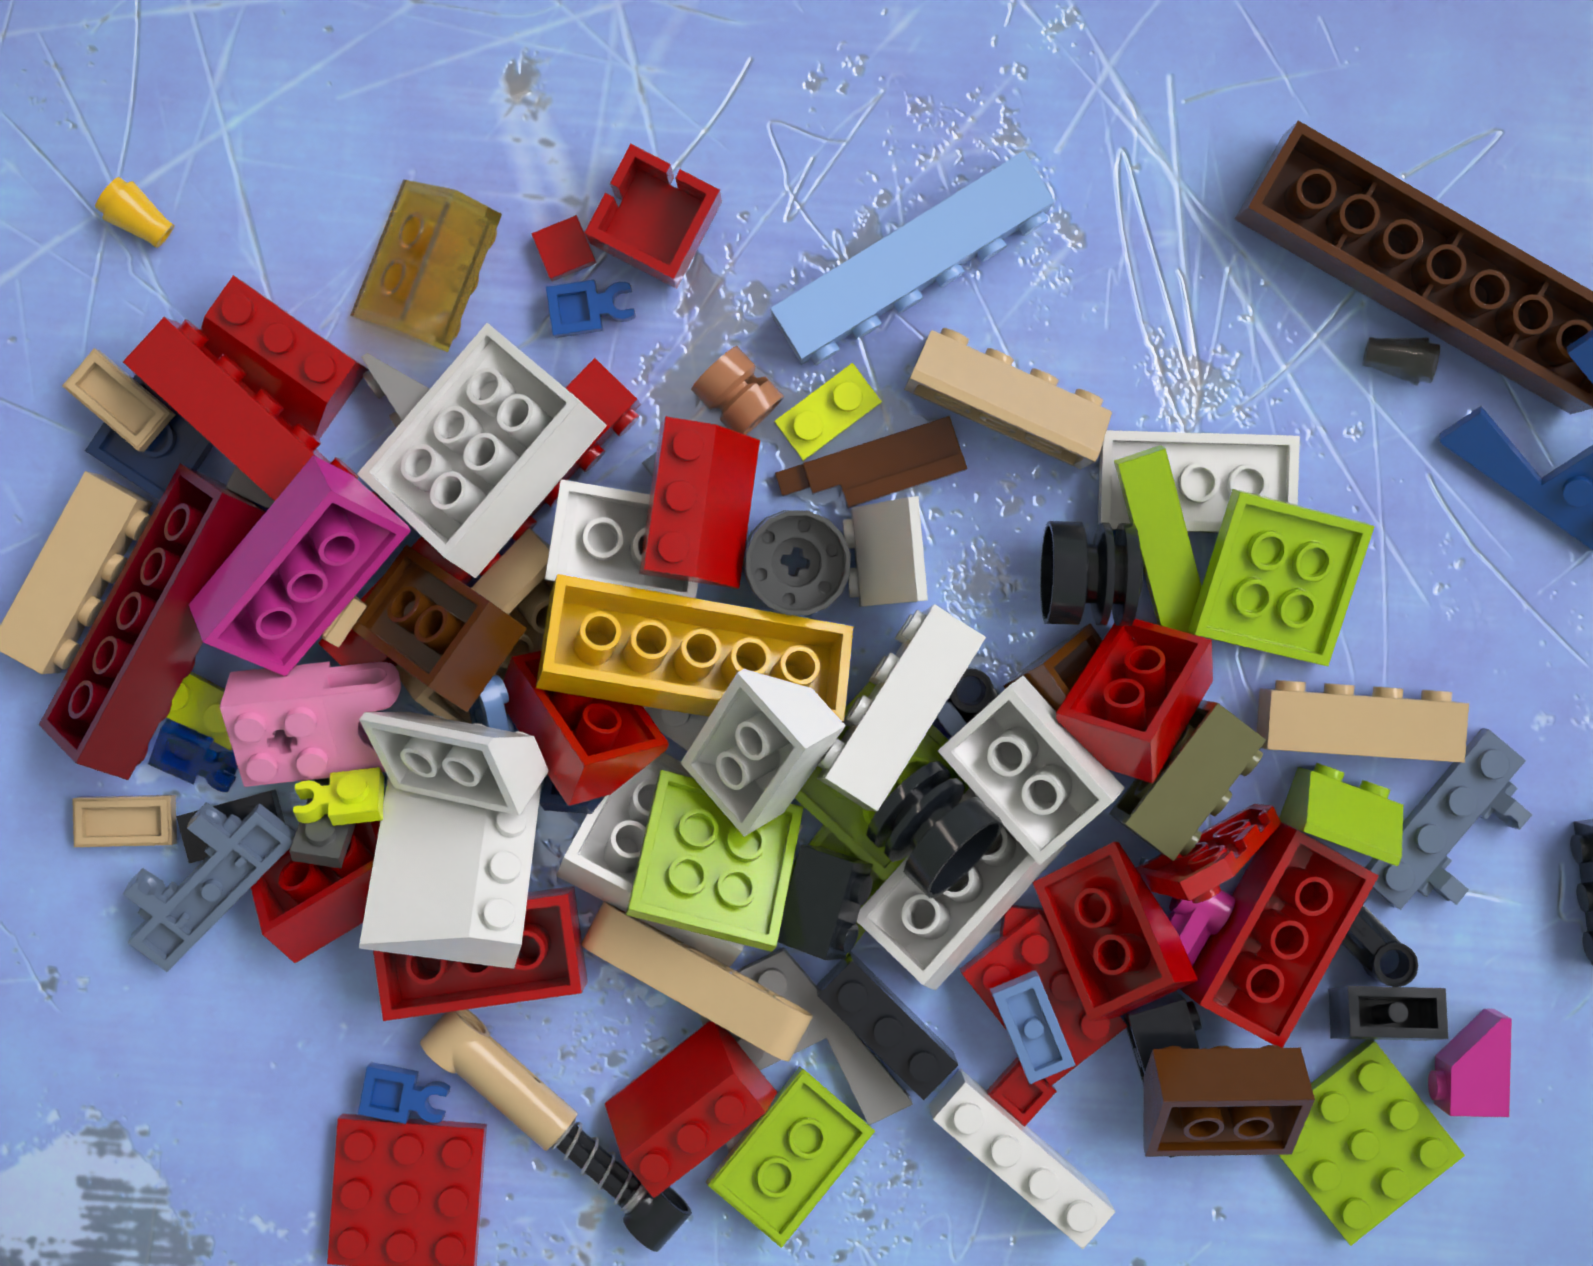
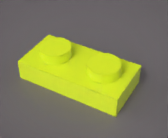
M851 363L776 419L774 423L804 462L879 406L882 401L856 366Z
M191 671L183 679L174 695L167 718L230 751L233 750L220 710L225 689Z

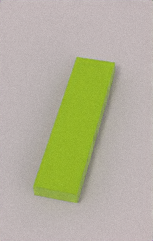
M1159 445L1114 460L1130 523H1135L1138 530L1140 551L1143 559V572L1157 624L1193 634L1188 631L1202 586L1165 447Z

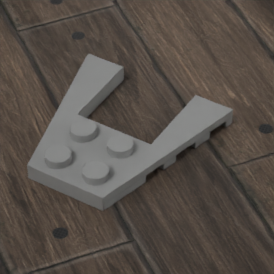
M784 947L736 970L813 1015L794 1054L827 1038L868 1125L874 1124L913 1105L910 1095L891 1076L878 1057L817 996L816 984ZM700 1015L702 1025L709 1021V1019ZM728 1031L759 1070L781 1060ZM752 1124L727 1142L728 1153Z

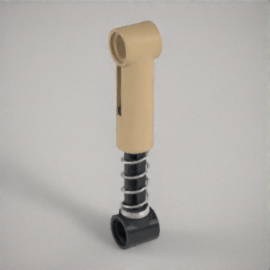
M468 1009L444 1013L420 1040L422 1049L437 1065L450 1073H457L543 1150L547 1151L550 1147L553 1150L557 1147L565 1154L564 1161L570 1159L582 1169L580 1175L587 1174L599 1184L597 1190L603 1188L614 1197V1205H619L621 1211H624L623 1222L626 1228L646 1248L658 1252L692 1214L685 1200L670 1186L653 1198L641 1182L632 1174V1171L630 1170L629 1172L627 1170L629 1167H624L616 1160L615 1152L604 1150L599 1145L598 1137L591 1138L582 1130L581 1122L575 1123L578 1113L490 1036L483 1022Z

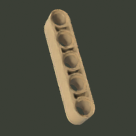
M603 901L581 943L582 947L754 1046L784 1061L791 1060L813 1017L811 1013L747 976L635 917L627 916L626 912Z

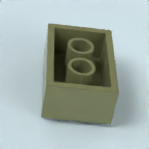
M1202 700L1155 781L1150 783L1136 778L1110 811L1109 815L1174 861L1179 854L1185 856L1199 841L1202 833L1198 829L1209 814L1212 816L1218 815L1228 804L1232 797V792L1229 791V788L1240 774L1247 776L1260 762L1263 753L1259 749L1266 739L1219 703Z

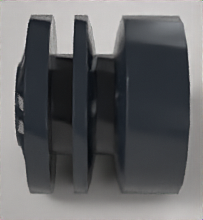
M1048 521L1044 530L1040 568V601L1044 624L1079 625L1085 610V604L1091 603L1092 615L1096 625H1107L1112 610L1116 626H1132L1136 617L1143 584V559L1135 523L1118 524L1115 537H1113L1110 523H1099L1093 544H1088L1082 522Z
M940 761L930 762L905 779L888 796L879 810L876 811L866 833L869 840L878 848L885 847L884 854L892 862L902 860L910 855L903 872L929 899L941 895L961 880L989 850L1003 825L1001 819L978 797L968 798L959 804L965 787L958 778L950 779L951 774Z

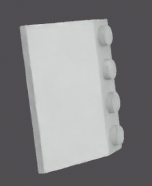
M486 323L357 475L444 558L476 578L607 425L565 387L490 324Z
M662 753L615 792L605 796L592 814H587L568 848L556 876L626 912L658 775L661 770L693 778L681 762ZM800 824L799 833H800V831H801V829H802V827H803V825H801V824ZM639 919L729 967L745 946Z
M388 777L383 804V820L380 821L359 949L514 969L522 945L541 784L518 816L394 789Z

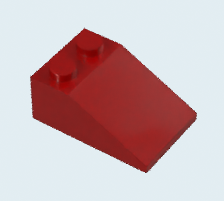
M1114 841L1032 882L1089 1021L1116 1018L1198 981L1179 934L1119 842Z

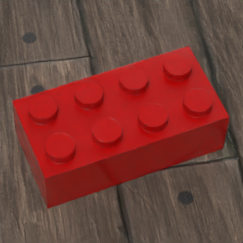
M574 886L528 892L522 945L514 969L373 950L383 1021L582 993L588 980L584 952L581 945L582 938Z

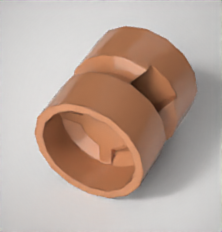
M735 346L714 362L694 383L691 390L710 410L718 408L721 410L720 421L726 428L747 435L784 399V395L766 376L756 378L754 375L756 365L738 346Z

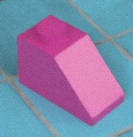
M1483 1009L1435 1055V1070H1431L1428 1076L1429 1095L1434 1100V1104L1449 1116L1509 1117L1512 1018L1495 1009Z

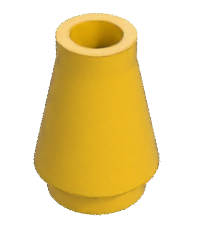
M121 177L115 178L104 189L95 204V208L103 213L102 219L148 241L156 248L160 247L167 240L175 227L173 223L164 217L134 181L127 183Z

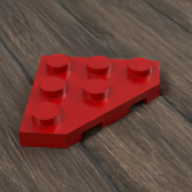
M1253 804L1201 832L1199 841L1187 855L1182 856L1179 854L1173 861L1160 854L1136 867L1151 892L1171 896L1175 899L1192 900L1193 903L1204 902L1221 892L1219 885L1233 878L1281 825V821L1272 805Z

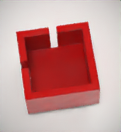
M630 143L610 182L615 197L622 200L619 207L615 198L605 193L584 233L591 245L677 289L722 203L720 189L679 169L675 177L678 188L672 186L671 183L674 175L671 164Z

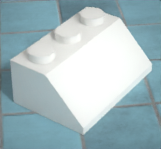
M743 669L737 672L682 759L681 764L745 837L785 812L846 725L812 688Z
M1024 676L1009 685L938 750L983 803L1001 819L1003 825L1039 865L1112 804L1125 789L1114 775L1056 720V711Z
M364 712L359 719L394 789L519 816L549 772L535 737L524 732L505 731L486 727L479 723L470 724L445 719L438 715L429 716L414 712Z

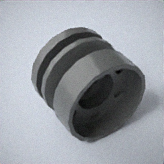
M783 510L764 518L750 532L745 545L743 572L750 589L769 608L786 615H811L828 608L843 593L850 576V551L843 534L829 519L810 511ZM793 547H799V555L807 559V564L805 568L798 567L795 575H789L788 566L781 563L782 555H791Z

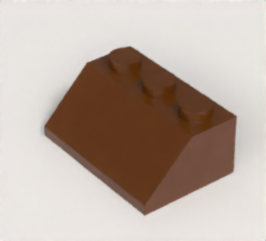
M1267 1045L1261 1048L1216 1046L1210 1049H1183L1178 1046H1169L1163 1049H1152L1144 1074L1143 1148L1145 1157L1292 1154L1315 1101L1301 1047L1281 1048L1277 1045Z

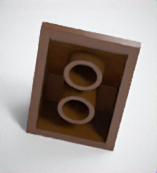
M408 545L403 548L364 602L367 605L366 609L352 627L353 631L427 687L468 712L478 696L483 692L486 685L527 629L492 602Z

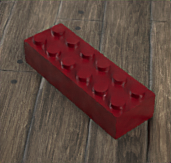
M181 463L39 723V726L76 764L125 780H129L135 767L144 760L148 751V743L159 723L169 714L172 699L183 679L193 670L196 655L203 644L189 607L190 602L266 513L265 510L249 499L225 488L226 484Z

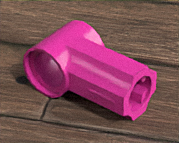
M1223 890L1216 896L1200 903H1193L1192 900L1175 899L1174 897L1171 899L1169 906L1171 913L1168 919L1179 934L1192 965L1209 936L1217 934L1232 913L1235 898Z

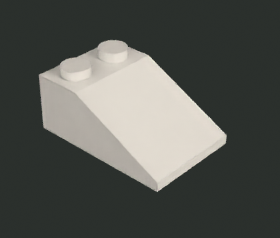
M561 479L545 580L554 582L557 574L690 598H696L698 583L639 574L650 494Z
M919 496L853 507L851 509L852 519L843 520L844 538L848 548H854L856 568H850V576L848 578L850 598L859 597L860 607L928 600Z

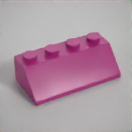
M313 455L190 602L189 607L203 643L287 676L322 633L410 533L408 525L353 475Z

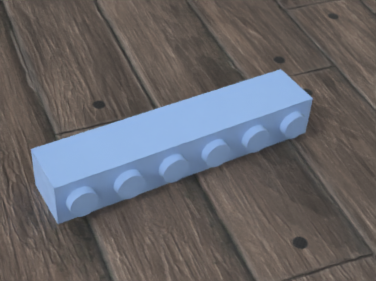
M1022 151L770 308L771 317L800 364L802 365L812 359L814 364L818 365L840 351L837 343L853 333L856 339H860L882 324L878 317L895 307L900 314L920 302L924 298L920 291L934 282H937L940 288L959 278L965 273L962 267L963 264L976 256H979L981 261L984 262L1007 247L1004 239L1020 230L1023 236H1026L1044 225L1049 220L1046 213L1049 212L1055 200L1025 151Z

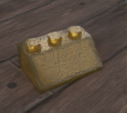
M403 179L350 316L422 345L448 352L452 341L460 331L461 318L470 295L478 285L479 272L488 249L495 242L497 226L502 214L458 190Z

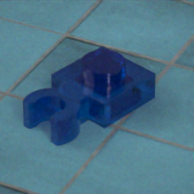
M169 718L159 731L148 761V765L191 784H194L199 776L204 777L212 788L226 793L229 792L236 780L234 775L238 771L233 752H216L210 749L213 738Z

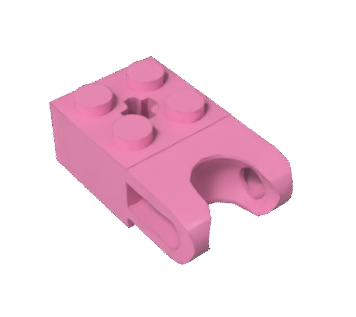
M329 661L295 665L287 676L266 668L230 672L221 700L220 710L244 787L330 778V773L377 767H380L382 772H386L359 719L364 712L384 710L390 708L396 702L402 687L396 667L388 662L331 667Z

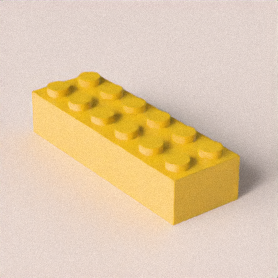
M557 574L549 597L536 688L710 717L737 672L747 669L812 688L836 716L844 722L854 626Z

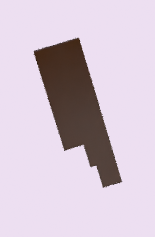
M947 416L805 462L801 465L776 472L775 475L782 497L808 488L811 489L813 495L840 486L847 509L966 471L968 468L951 418Z

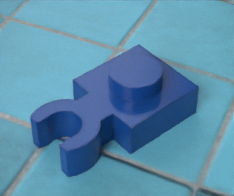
M594 279L547 286L546 293L553 336L560 338L603 331L601 317L610 316L620 322L634 319L636 317L634 308L619 310L614 306L615 298L618 295L632 292L630 283H613L603 293L597 292V285Z
M371 1062L366 1069L358 1115L406 1124L410 1119L412 1110L417 1111L418 1115L427 1122H442L446 1111L432 1108L428 1099L431 1095L446 1097L450 1092L451 1086L441 1081L430 1082L425 1087L416 1085L419 1071Z

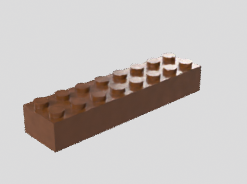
M1298 120L1283 134L1235 217L1236 221L1567 413L1574 414L1593 409V383L1567 352V346L1593 329L1592 290Z

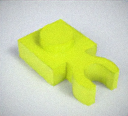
M380 767L332 772L330 773V785L320 786L315 781H301L295 784V791L300 800L310 798L313 800L304 806H294L293 813L300 823L316 822L325 814H328L333 826L383 820L385 777Z

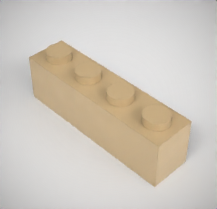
M85 471L0 625V652L40 674L60 673L62 669H67L80 649V644L77 641L85 626L89 627L94 623L104 605V602L100 599L109 583L113 584L116 582L127 562V558L124 555L133 540L136 541L140 538L151 516L148 512L153 502L104 475Z
M1276 680L1275 689L1260 688L1257 733L1266 739L1261 748L1465 763L1469 703L1452 701V692L1422 690L1421 699L1403 698L1402 688L1373 686L1372 696L1354 695L1355 685L1324 683V693L1305 691L1306 682Z

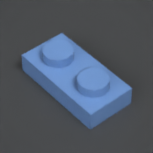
M1036 970L990 989L1029 1084L1076 1065Z

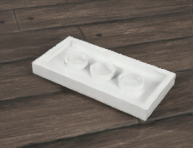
M1106 431L1099 462L1098 524L1102 522L1110 523L1112 530H1116L1120 523H1130L1114 460L1159 445L1165 447L1187 532L1219 533L1232 489L1298 505L1300 436Z

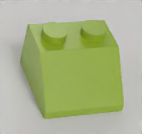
M1316 763L1313 771L1301 767L1297 768L1279 816L1282 823L1389 864L1399 866L1402 858L1404 805L1388 799L1390 789L1365 780L1361 781L1359 788L1342 782L1344 772Z

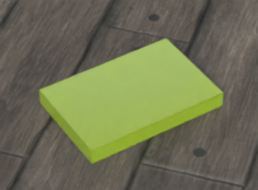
M799 1066L777 1093L767 1112L755 1120L706 1180V1184L782 1248L874 1134L875 1130Z

